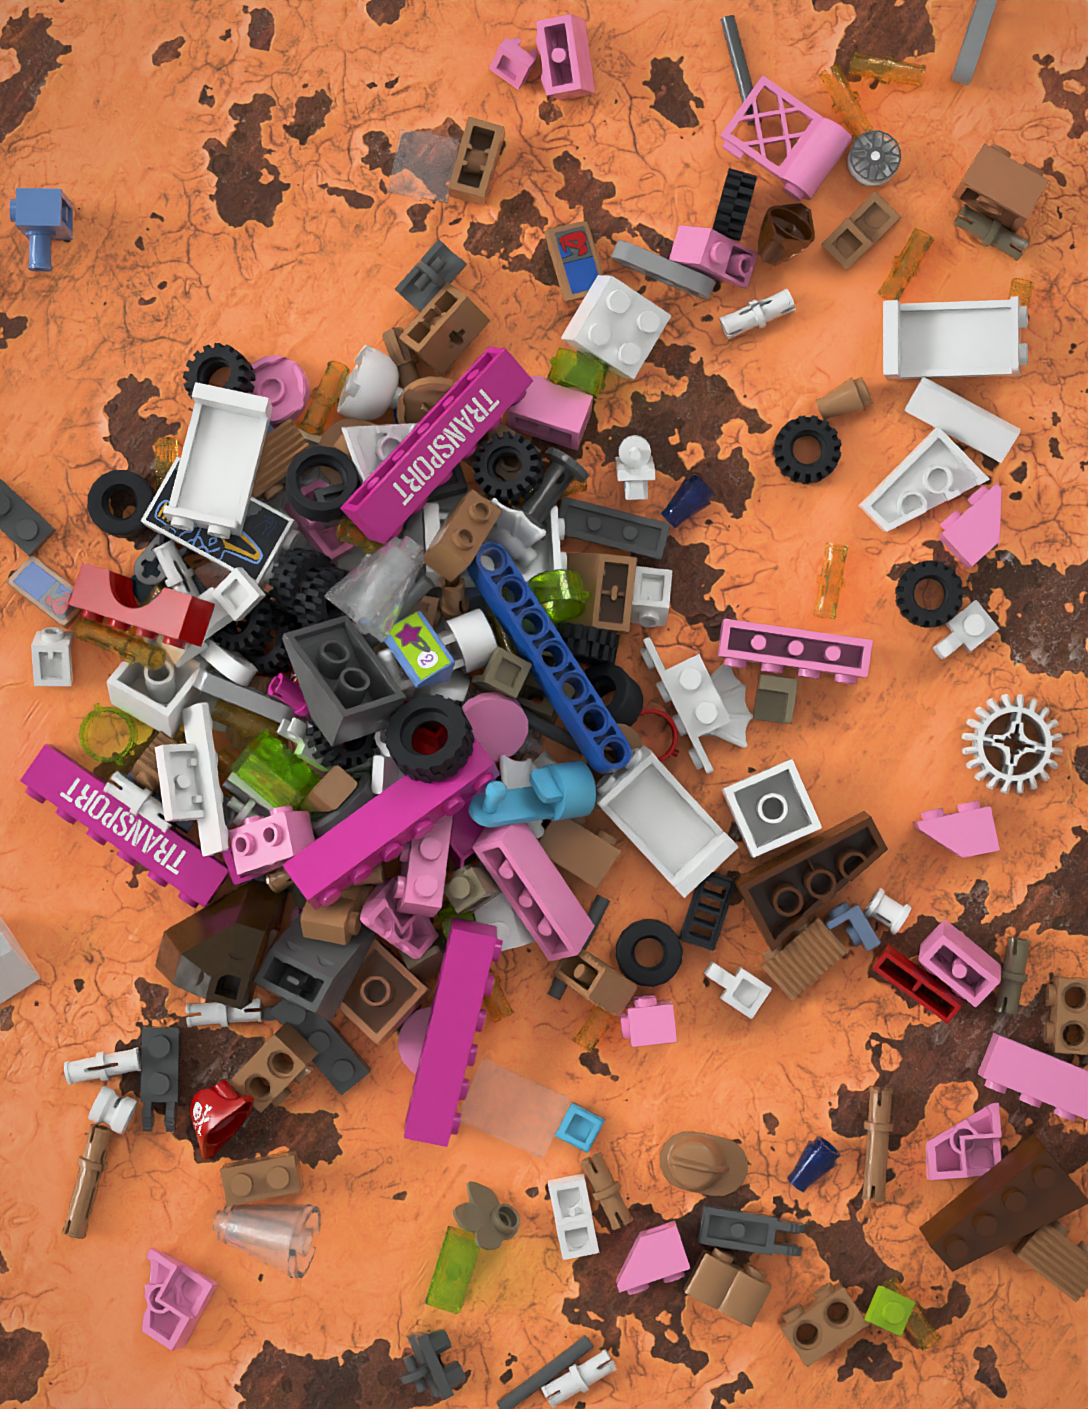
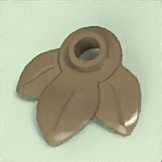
M469 1181L466 1184L469 1202L457 1206L453 1210V1216L461 1228L467 1232L475 1233V1241L478 1247L485 1250H495L502 1245L503 1240H509L517 1233L520 1225L519 1215L511 1205L506 1203L500 1204L495 1193L488 1187Z

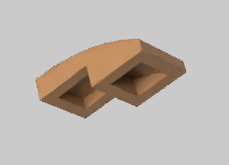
M875 191L821 245L846 270H849L902 217Z

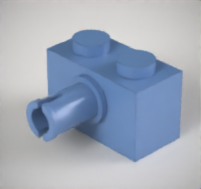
M16 188V199L10 200V220L15 222V226L29 239L28 269L36 272L52 271V240H73V203L62 189Z

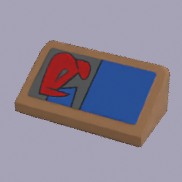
M576 222L544 231L564 302L584 300L597 276L603 275L588 222Z
M31 555L6 581L8 585L66 629L72 625L83 611V609L68 605L74 587L34 555Z

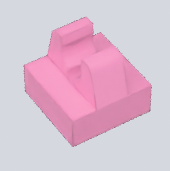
M506 37L499 45L489 69L519 90L526 82L538 52L533 49L529 54L519 47L521 39L514 38L510 40Z

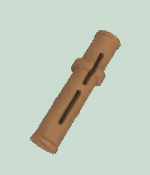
M869 1087L868 1120L864 1121V1129L867 1130L863 1194L861 1197L865 1201H871V1198H873V1186H875L874 1202L886 1201L885 1188L889 1132L893 1131L894 1123L890 1122L893 1089L885 1087L882 1090L881 1103V1087Z
M90 1124L83 1155H80L77 1164L80 1166L68 1208L67 1218L62 1229V1234L72 1238L85 1239L98 1184L102 1171H106L108 1165L105 1160L113 1131L107 1126Z

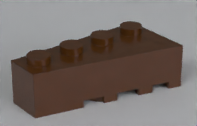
M862 811L733 879L766 944L773 952L794 930H798L823 904L826 905L832 900L841 888L849 881L852 882L885 853L888 848L872 817L865 811Z
M1033 1134L926 1221L919 1229L929 1246L953 1272L1087 1205L1088 1198Z

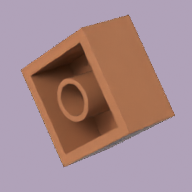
M984 143L972 160L952 198L968 205L991 220L997 218L1002 221L1001 225L1016 233L1028 219L1049 180L1043 177L1044 172L1035 165L1027 162L1022 165L1011 159V153L1005 148L996 144L988 146Z
M374 938L339 1009L377 1045H383L433 990L421 978L409 971L406 964L384 943Z

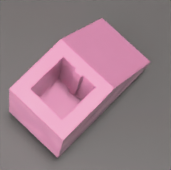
M679 225L669 260L702 273L711 279L747 289L758 254L711 228Z
M997 483L989 489L982 485L967 499L971 504L962 514L955 510L940 524L944 531L937 537L966 569L977 563L1000 541L1002 489Z
M979 800L958 804V812L945 815L943 808L921 812L922 819L913 821L914 829L958 857L965 858L1000 850L991 806L980 807Z
M675 1220L639 1232L616 1279L619 1293L627 1290L629 1295L647 1290L649 1288L648 1283L661 1278H663L664 1283L672 1282L684 1277V1271L691 1269Z

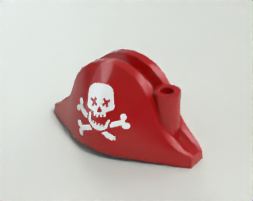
M222 1080L210 1088L198 1091L191 1101V1121L198 1139L200 1155L203 1161L213 1158L248 1118L255 1099L251 1095H241L235 1092L227 1080Z

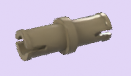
M966 204L960 210L961 215L972 222L958 215L953 223L954 226H958L981 240L980 244L985 247L991 245L1014 258L1015 261L1021 258L1023 255L1022 251L1010 244H1014L1025 251L1029 244L1028 239H1024L1001 226L1002 221L997 218L991 220Z
M1008 937L1003 969H1001V982L994 1010L1018 1015L1023 982H1027L1028 978L1025 969L1031 941L1027 939L1021 940V938Z

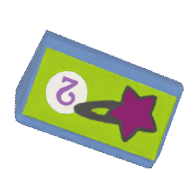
M421 611L411 613L381 632V637L416 688L449 681L455 661Z

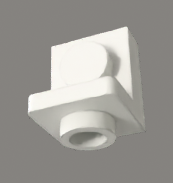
M636 566L631 623H637L649 628L666 626L670 604L672 570Z
M48 627L36 632L31 644L34 686L72 685L71 645L73 642V631H63L59 627Z

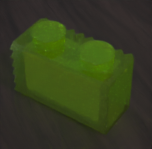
M263 729L244 749L230 768L274 808L292 806L293 811L321 779L320 774H315L314 769L309 768V764L303 763V759H298L297 754H292L291 749H286V744H281L280 739H276L274 734H269V729Z
M452 1226L447 1227L427 1293L426 1305L455 1314L462 1312L469 1283H471V1276H473V1270L475 1269L480 1252V1247L477 1246L475 1241V1233Z

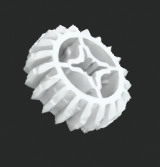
M1008 694L1001 695V707L998 706L993 698L988 699L986 703L990 712L987 713L983 708L977 707L974 712L981 719L980 722L974 719H967L966 725L975 729L974 734L963 733L961 737L963 740L972 741V747L961 749L962 754L973 753L975 759L966 763V767L971 769L979 765L981 769L975 774L974 778L980 781L986 775H989L990 777L986 783L988 789H993L998 781H1001L1000 792L1003 794L1009 792L1011 783H1013L1016 794L1023 793V781L1026 782L1031 790L1036 789L1038 786L1034 776L1036 775L1039 779L1047 781L1050 777L1043 769L1044 766L1050 769H1057L1058 767L1055 761L1049 759L1050 754L1061 755L1063 751L1061 748L1052 747V741L1063 739L1062 734L1051 735L1049 729L1058 725V721L1053 719L1045 723L1043 719L1049 714L1050 710L1044 707L1035 713L1034 711L1038 704L1036 699H1031L1026 707H1023L1024 696L1021 694L1015 696L1013 705H1011ZM1005 713H1011L1010 722H1007L1005 731L1002 734H985L986 729L994 719ZM1022 716L1035 726L1040 737V743L1029 740L1023 732L1024 723L1021 722ZM1013 733L1014 741L1020 742L1022 745H1028L1029 748L1013 749L1014 754L1011 755L1009 747L1004 746L1002 743H996L995 740L1010 739V734ZM983 745L995 748L999 752L1002 772L996 770L989 763L985 756ZM1022 754H1039L1034 764L1028 770L1013 775L1014 766H1017L1019 757Z

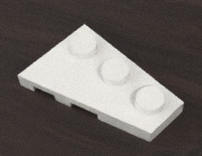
M418 423L341 427L361 485Z
M936 427L858 506L883 532H888L925 513L927 510L945 501H949L990 479L940 427Z

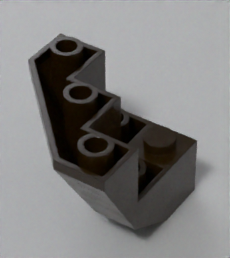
M253 879L163 932L155 967L174 986L203 999L242 1010L252 1003L256 984L253 981L261 968L270 930L281 924L289 889L286 888L280 893H275L266 882Z

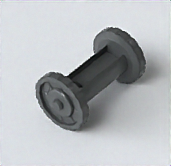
M549 447L545 452V456L551 464L544 473L543 481L539 480L537 482L540 486L539 490L535 492L532 489L529 493L531 498L527 501L524 500L519 508L509 504L506 506L512 510L522 511L530 522L544 530L546 529L541 523L571 481L574 479L585 483L589 477L588 472L577 461L554 447Z

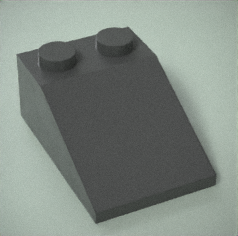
M348 615L284 633L282 640L310 715L331 747L384 730L389 726L390 717L397 712V708L401 704H404L406 696Z

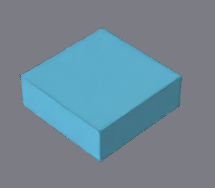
M571 1102L555 1136L588 1153L605 1119Z

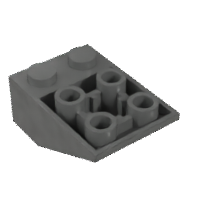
M301 912L271 947L253 982L270 993L332 1022L377 933L362 923L358 935H353L347 945L303 937L301 927Z

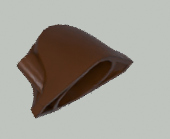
M802 203L777 205L767 210L758 239V255L764 262L773 266L779 265L801 253L814 241L815 231L811 210Z

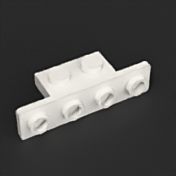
M651 638L643 639L646 647L641 649L640 652L649 670L657 668L662 681L656 683L664 702L672 701L678 712L677 715L672 716V719L681 737L688 734L694 748L689 749L688 752L696 769L699 770L704 767L707 774L713 772L714 769L698 737L731 722V719L700 654L666 670Z
M200 702L182 710L186 744L160 745L155 747L165 822L197 820L202 855L212 856L228 850L229 832L224 820L223 792L220 788L217 770L218 756L214 749L212 735L213 720L209 714L208 703Z

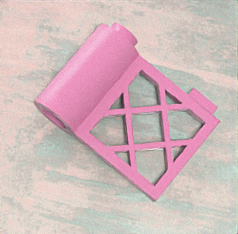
M763 75L720 135V138L725 141L722 145L723 149L739 160L743 155L747 156L780 179L785 185L782 189L784 193L798 202L803 198L806 200L812 199L853 140L850 133L842 126L822 117ZM763 88L776 96L779 110L758 113L756 98ZM783 102H785L792 108L784 109ZM752 105L753 114L744 116ZM800 113L811 121L804 132L788 134L785 115ZM780 116L783 136L763 139L759 119ZM754 120L758 140L742 142L731 133L738 123ZM799 139L791 150L790 140ZM785 142L787 157L780 167L766 158L764 145ZM759 146L760 154L751 147Z

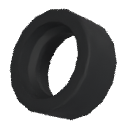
M316 446L307 448L296 455L288 467L286 476V493L289 504L302 517L317 522L336 520L345 514L340 507L357 490L358 475L354 463L345 453L334 447ZM313 467H330L342 475L344 481L343 492L332 501H312L301 492L299 483L302 474Z

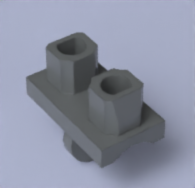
M438 239L398 284L395 291L416 310L421 312L447 282L450 284L467 266V263Z
M438 1329L427 1333L415 1332L407 1336L415 1357L413 1354H410L403 1358L408 1370L399 1376L402 1384L413 1382L418 1393L427 1390L428 1384L433 1397H441L442 1400L453 1396L452 1389L465 1381L466 1376L458 1361H452L443 1367L440 1365L436 1355L452 1348L446 1331Z

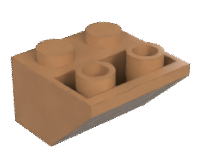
M566 553L567 571L566 574H561L559 580L555 623L569 622L576 625L578 623L584 626L606 629L610 632L628 634L637 557L600 553Z

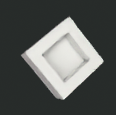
M243 567L235 568L211 593L234 621H241L266 596Z

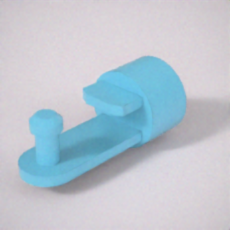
M579 760L545 765L541 769L531 771L529 782L532 786L507 790V787L502 782H489L485 790L486 793L477 794L472 798L468 812L476 823L485 827H499L544 819L558 821L588 816L593 811L596 801L594 778L589 767Z

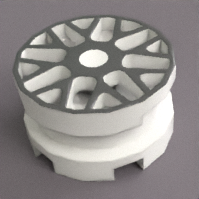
M880 130L865 132L853 142L847 156L848 171L858 184L866 187H879L888 183L895 175L901 162V149L897 141L888 133Z

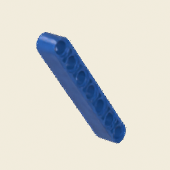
M488 542L483 544L471 564L467 567V572L521 658L532 664L530 668L531 674L589 765L600 774H610L626 766L632 756L629 742L508 552L502 545ZM481 555L488 556L493 560L494 571L487 570L482 566ZM502 587H506L513 592L515 596L514 603L507 602L502 597ZM522 619H527L533 623L535 627L534 635H530L523 630ZM543 651H548L554 656V667L544 663L542 659ZM563 683L572 685L575 690V699H570L564 694ZM584 714L594 719L596 723L595 731H590L585 727L583 723ZM605 746L612 748L615 752V764L605 759Z

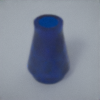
M694 474L690 479H684L661 514L674 528H677L681 523L711 505L710 500L716 494L699 476Z
M817 1136L814 1141L809 1140L787 1179L798 1190L805 1192L810 1185L838 1165L836 1160L840 1157L839 1151L821 1136Z

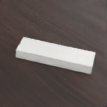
M922 377L904 411L933 427H940L946 434L1000 463L1006 457L1021 430L925 377Z

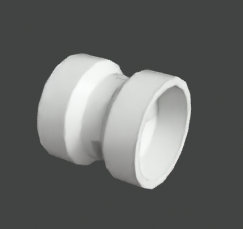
M104 1085L95 1099L88 1119L97 1124L104 1122L110 1125L112 1131L122 1135L133 1116L138 1101L130 1097L121 1098L116 1095L115 1090Z

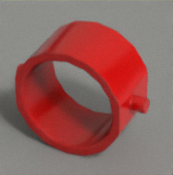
M657 709L642 710L639 716L644 714L660 716L669 724L672 730V743L669 750L657 759L661 762L668 759L670 755L677 757L680 751L676 749L678 729L674 720L665 712Z

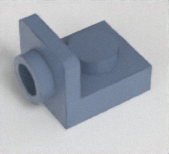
M845 901L827 912L830 918L823 921V923L829 930L846 920L849 922L850 925L845 928V931L855 947L862 945L865 950L869 951L881 944L858 904L854 903L849 906Z

